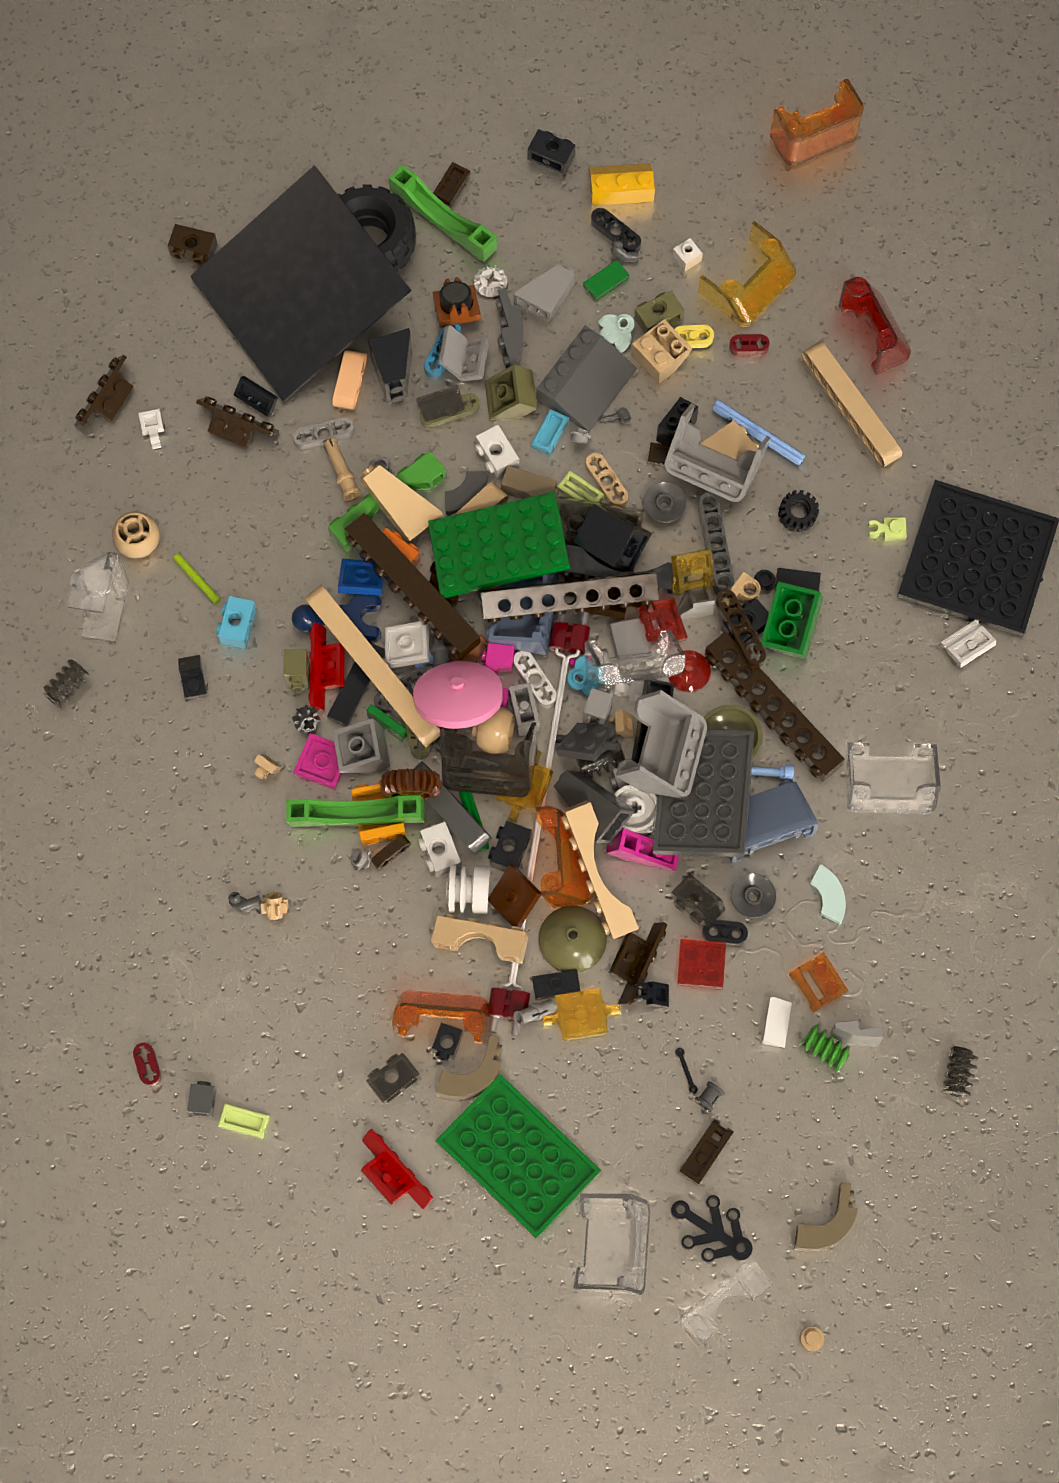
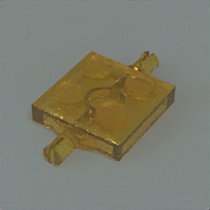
M533 749L530 761L510 759L496 800L512 807L508 820L517 823L520 811L529 810L539 813L553 775L551 769L538 765L542 754L539 750Z
M600 988L555 995L557 1004L556 1015L543 1017V1025L557 1024L561 1030L563 1042L608 1035L607 1016L621 1014L620 1005L606 1007L602 1000Z

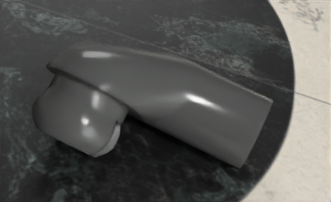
M232 892L228 897L231 907L241 912H248L258 908L261 903L259 895L246 899L240 896L238 892Z

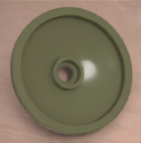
M723 705L714 708L703 717L707 723V730L754 731L753 759L757 756L763 742V731L759 720L751 711L738 705Z
M565 906L553 911L544 920L539 931V947L543 957L552 967L563 972L577 970L579 973L592 968L602 958L606 948L607 935H605L602 929V921L592 911L580 906ZM571 932H575L577 934V937L575 939H571L569 937V934Z

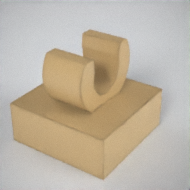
M624 710L615 711V717H610L609 722L615 724L617 735L620 734L625 738L634 737V716Z
M258 754L254 760L255 763L260 765L254 775L260 779L266 780L270 773L279 774L282 769L280 764L266 754Z

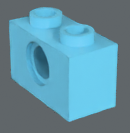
M229 596L227 603H224L222 607V623H218L216 635L219 637L220 644L246 649L257 610L255 601ZM234 619L241 620L237 625L230 624Z

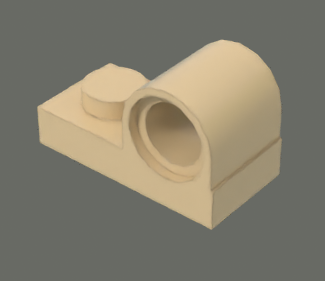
M745 572L741 574L731 588V591L735 593L738 601L742 604L758 599L761 590L759 582ZM751 589L754 591V594L748 595L744 590ZM724 598V600H723L722 602H726V603H727V605H728V607H729V608H728V611H729V610L731 609V607H730V605H729V602H730V599H731V598H729V599Z

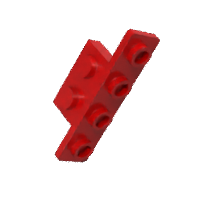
M315 622L309 633L311 651L309 652L310 693L308 699L310 706L323 711L325 710V690L344 687L345 648L340 642L326 645V628Z
M370 1129L362 1139V1142L375 1155V1158L364 1165L361 1172L391 1205L408 1193L422 1209H425L433 1199L429 1189L418 1181L413 1171L402 1163L397 1153L385 1144L383 1138L373 1129Z

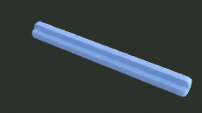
M717 400L713 405L714 412L730 422L735 420L738 425H742L748 434L763 442L766 436L771 437L768 446L797 465L803 462L805 455L729 405L721 400Z

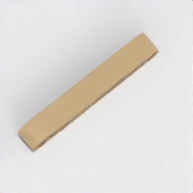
M820 341L802 352L804 362L881 467H885L902 457V451L897 442L826 345Z

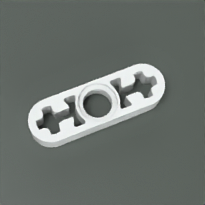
M517 652L514 656L516 671L524 683H530L529 677L533 674L541 677L542 680L539 684H531L533 695L541 707L551 708L556 703L557 694L530 652ZM520 658L528 659L527 665L530 669L528 672L523 663L519 665ZM543 686L544 692L547 695L551 694L550 701H548L547 699L542 700L543 693L540 689Z

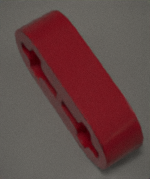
M738 334L730 339L729 350L735 356H762L768 352L770 341L763 334ZM736 342H740L742 345L740 349L737 348ZM757 342H761L763 347L758 348Z
M145 1042L139 1043L133 1050L137 1071L142 1083L152 1087L161 1080L159 1064L152 1046ZM145 1048L146 1051H150V1053L147 1054L148 1062L146 1063L144 1062V1059L141 1056L138 1057V1055L141 1054V1049ZM149 1066L151 1071L156 1073L152 1081L144 1078V1076L148 1075L146 1067Z

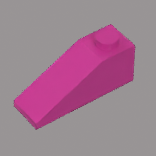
M624 828L620 830L610 844H607L606 854L622 860L676 871L679 855L654 854V839Z

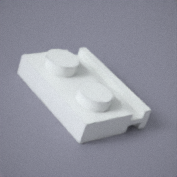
M974 620L941 642V647L946 649L949 656L960 668L996 645V639L978 623V620Z

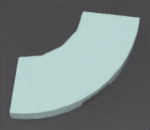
M820 864L810 886L821 897L822 909L820 915L841 925L846 908L843 888L837 877Z

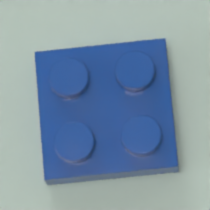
M342 559L338 593L382 596L384 577L380 579L373 570L374 567L370 562L365 563L363 560Z

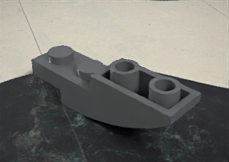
M504 288L498 290V298L495 299L497 310L502 311L503 317H500L502 328L500 329L501 337H498V344L500 350L504 349L505 356H503L505 368H509L514 364L518 366L520 364L523 350V319L520 304L511 306L507 289Z

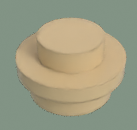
M808 1327L801 1333V1344L806 1350L817 1351L824 1344V1334L817 1327Z

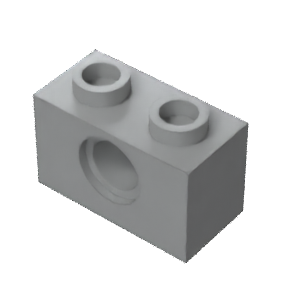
M531 683L509 687V698L513 714L515 715L518 737L540 732V720Z

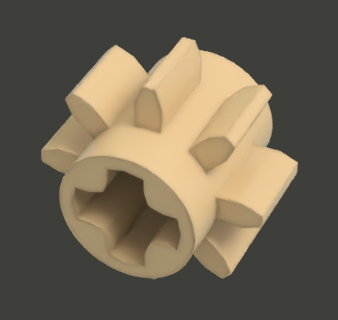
M279 892L266 894L265 899H261V914L266 913V917L270 920L281 919L283 913H288V899H282V894Z

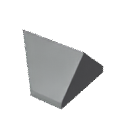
M707 583L686 586V591L670 622L713 615L715 600Z

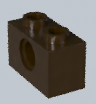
M178 224L174 225L168 243L170 256L178 260H191L199 265L204 264L214 255L217 246L215 233Z

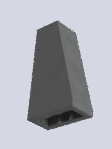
M565 770L554 785V788L568 807L586 800L591 802L599 823L595 833V843L610 844L635 812L631 806L580 771Z

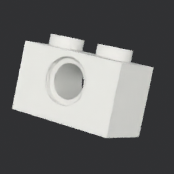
M499 425L476 436L475 450L480 457L483 456L486 460L485 466L490 474L493 473L498 479L504 476L508 465L519 468V457ZM492 451L501 452L499 455L491 454Z
M446 822L420 831L421 838L418 839L422 852L426 851L429 858L425 860L430 872L434 871L436 877L449 873L451 865H457V870L462 868ZM441 846L445 851L442 854H435L433 849Z

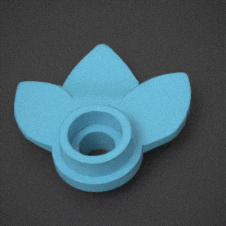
M586 654L575 661L574 669L567 675V683L570 688L581 690L585 696L589 697L591 689L600 688L599 684L606 680L609 672L603 666L593 665L592 655ZM575 676H579L581 678V682H578L575 679Z

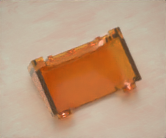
M552 806L536 807V818L538 824L543 827L544 832H550L555 837L558 871L549 872L542 877L541 896L549 908L588 904L593 898V892L589 893L585 884V880H588L585 871L581 872L577 864L579 855L577 850H572L569 843V838H571L569 829L565 830L560 817H563L561 809Z
M407 990L399 996L393 1012L392 1026L394 1035L406 1037L407 1031L414 1026L419 1027L420 1015L463 1019L464 1031L472 1033L475 1043L486 1044L489 1004L485 998L480 996Z

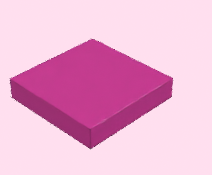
M310 733L293 774L335 790L342 773L339 772L334 742Z

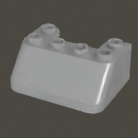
M662 690L637 697L634 713L641 723L648 726L639 763L637 764L630 759L621 761L616 777L645 793L676 798L689 795L707 732L705 719Z

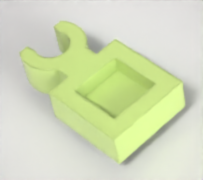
M884 518L883 523L876 520H871L868 523V527L877 529L875 532H869V538L875 539L880 535H884V541H906V518Z

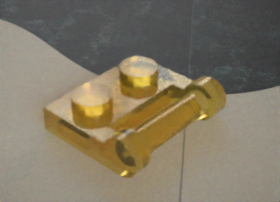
M711 549L671 556L674 580L672 591L675 595L698 588H713L714 573ZM703 573L702 579L684 582V577Z

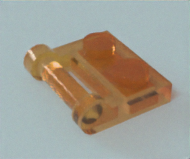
M824 952L789 973L791 979H795L811 1004L810 1009L813 1013L849 991ZM808 971L824 996L822 999H817L803 977V973Z

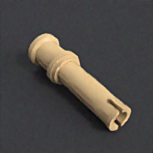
M335 438L331 439L332 446L329 440L324 442V446L337 474L336 482L341 486L344 493L342 497L344 501L355 500L362 493L355 484V475L348 470L337 440Z

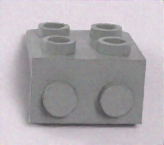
M451 325L446 326L439 354V362L461 382L483 379L490 341L486 337L466 339Z

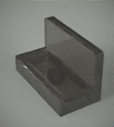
M458 385L417 397L416 399L418 409H421L425 422L465 409Z

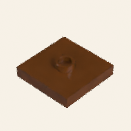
M509 865L488 897V901L512 926L521 927L542 893L515 865Z

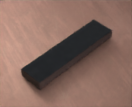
M370 643L380 657L383 658L385 649ZM356 661L344 682V687L341 688L327 715L328 719L343 726L349 725L371 682L370 678Z

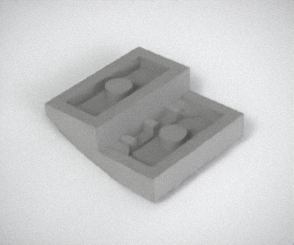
M655 616L630 619L609 625L619 666L639 665L642 661L662 660L665 657Z
M858 1021L835 1023L830 1031V1036L835 1035L834 1039L857 1046H878L884 1037L883 1028L859 1030Z

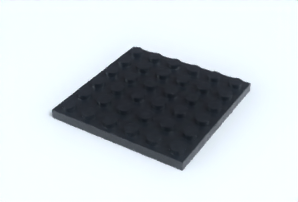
M935 480L897 597L971 621L978 620V623L1023 637L1057 530L1059 518Z

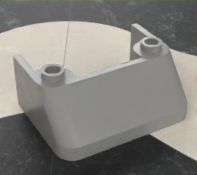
M691 403L681 415L664 463L665 469L675 477L729 501L738 502L747 493L760 467L771 437L766 436L756 452L747 450L741 454L738 461L700 445L702 432L696 425L689 423L696 405Z

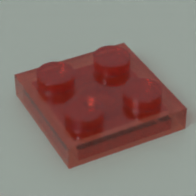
M681 939L677 985L723 989L726 943Z

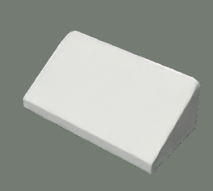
M770 996L762 1044L785 1048L792 1006L791 1002Z

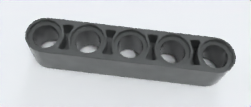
M707 492L700 497L698 512L713 590L717 595L721 590H731L734 585V575L719 499L714 493ZM711 503L713 507L707 508L703 504ZM715 523L717 527L711 528L707 524ZM717 542L721 547L715 548L711 544ZM721 562L725 567L719 568L715 563ZM725 582L729 585V587H720L719 583Z
M423 761L414 767L416 769L431 770ZM441 781L440 795L435 798H429L427 802L466 846L476 854L492 838Z

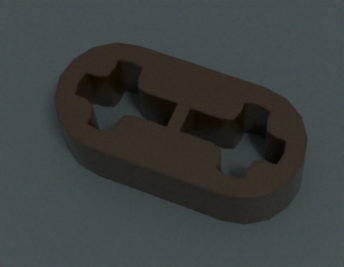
M403 834L374 855L371 862L378 870H381L404 853L411 846V842Z

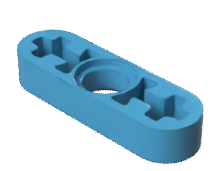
M459 324L451 325L459 333H461V327ZM446 326L442 327L424 363L425 374L430 378L440 377L445 370L439 362L440 353L437 352V348L442 346ZM436 359H438V369L435 368L433 371L430 370V366L433 367L436 362Z

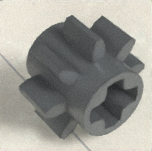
M307 705L299 709L297 708L296 716L292 717L296 730L300 731L302 729L306 734L317 730V723L321 722L316 708L314 707L310 710Z

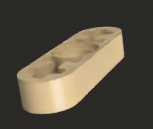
M592 453L586 458V470L600 491L605 494L604 497L613 508H623L628 501L626 489L601 454ZM593 460L596 463L599 462V469L601 470L599 474L598 468L595 465L591 466ZM604 476H609L613 482L610 485H604L600 480ZM614 488L618 496L622 495V501L614 500V492L612 491Z

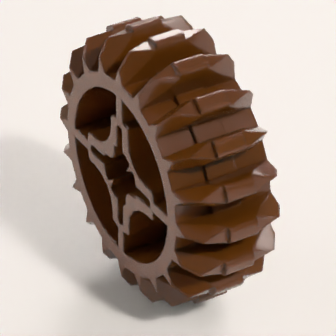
M416 768L387 771L382 774L380 780L381 795L386 798L407 795H421L423 799L427 800L440 795V775L435 771Z

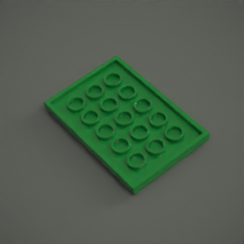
M555 491L428 521L439 590L444 598L571 569Z
M501 1074L435 1140L535 1239L556 1220L601 1172L581 1150Z

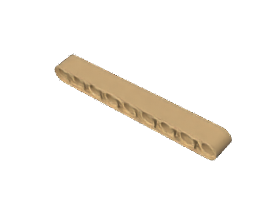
M322 584L304 598L425 747L443 734L436 725L427 722L418 714L411 693Z

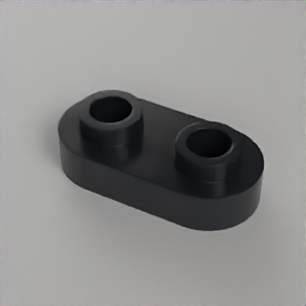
M712 919L704 924L702 936L707 942L712 944L740 946L746 941L748 930L741 922ZM715 929L718 934L712 936L709 931ZM738 932L740 937L734 938L732 933Z

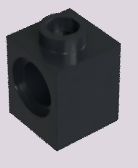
M441 1023L432 1046V1053L436 1054L435 1057L443 1061H448V1059L454 1060L463 1037V1030ZM444 1039H451L453 1041V1045L450 1048H443L440 1044Z

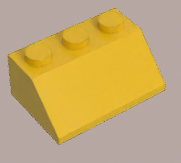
M650 163L589 167L592 206L654 202V175Z

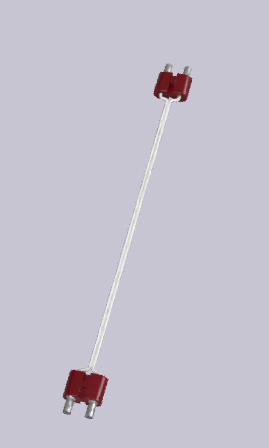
M581 612L579 624L573 623V625H568V623H565L566 614L558 615V621L552 625L549 650L561 656L563 661L527 871V878L531 882L533 880L568 663L570 658L584 655L587 652L590 627L587 626V612ZM566 651H567V652H571L572 655H569V656L566 658L565 655L562 654V653H566ZM526 920L524 921V923H523L522 926L520 927V928L523 929V931H524V928H525V922H526ZM512 962L508 983L501 984L499 988H491L487 1016L491 1017L489 1032L491 1033L497 1032L498 1020L506 1018L513 1021L511 1035L519 1036L520 1025H517L514 1021V1012L528 1008L530 993L525 992L521 986L516 984L519 963ZM511 984H513V986H514L515 988L520 989V991H519V990H512V991H510V990L504 989L503 987H508V986H510Z

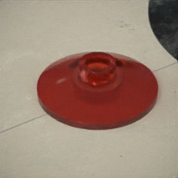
M681 651L675 654L668 663V680L670 683L675 684L674 687L682 692L691 693L699 691L710 679V665L705 657L696 651ZM692 666L693 670L689 672L685 667Z

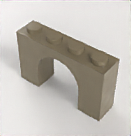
M509 465L501 482V489L507 495L520 499L554 491L557 497L559 494L557 480Z

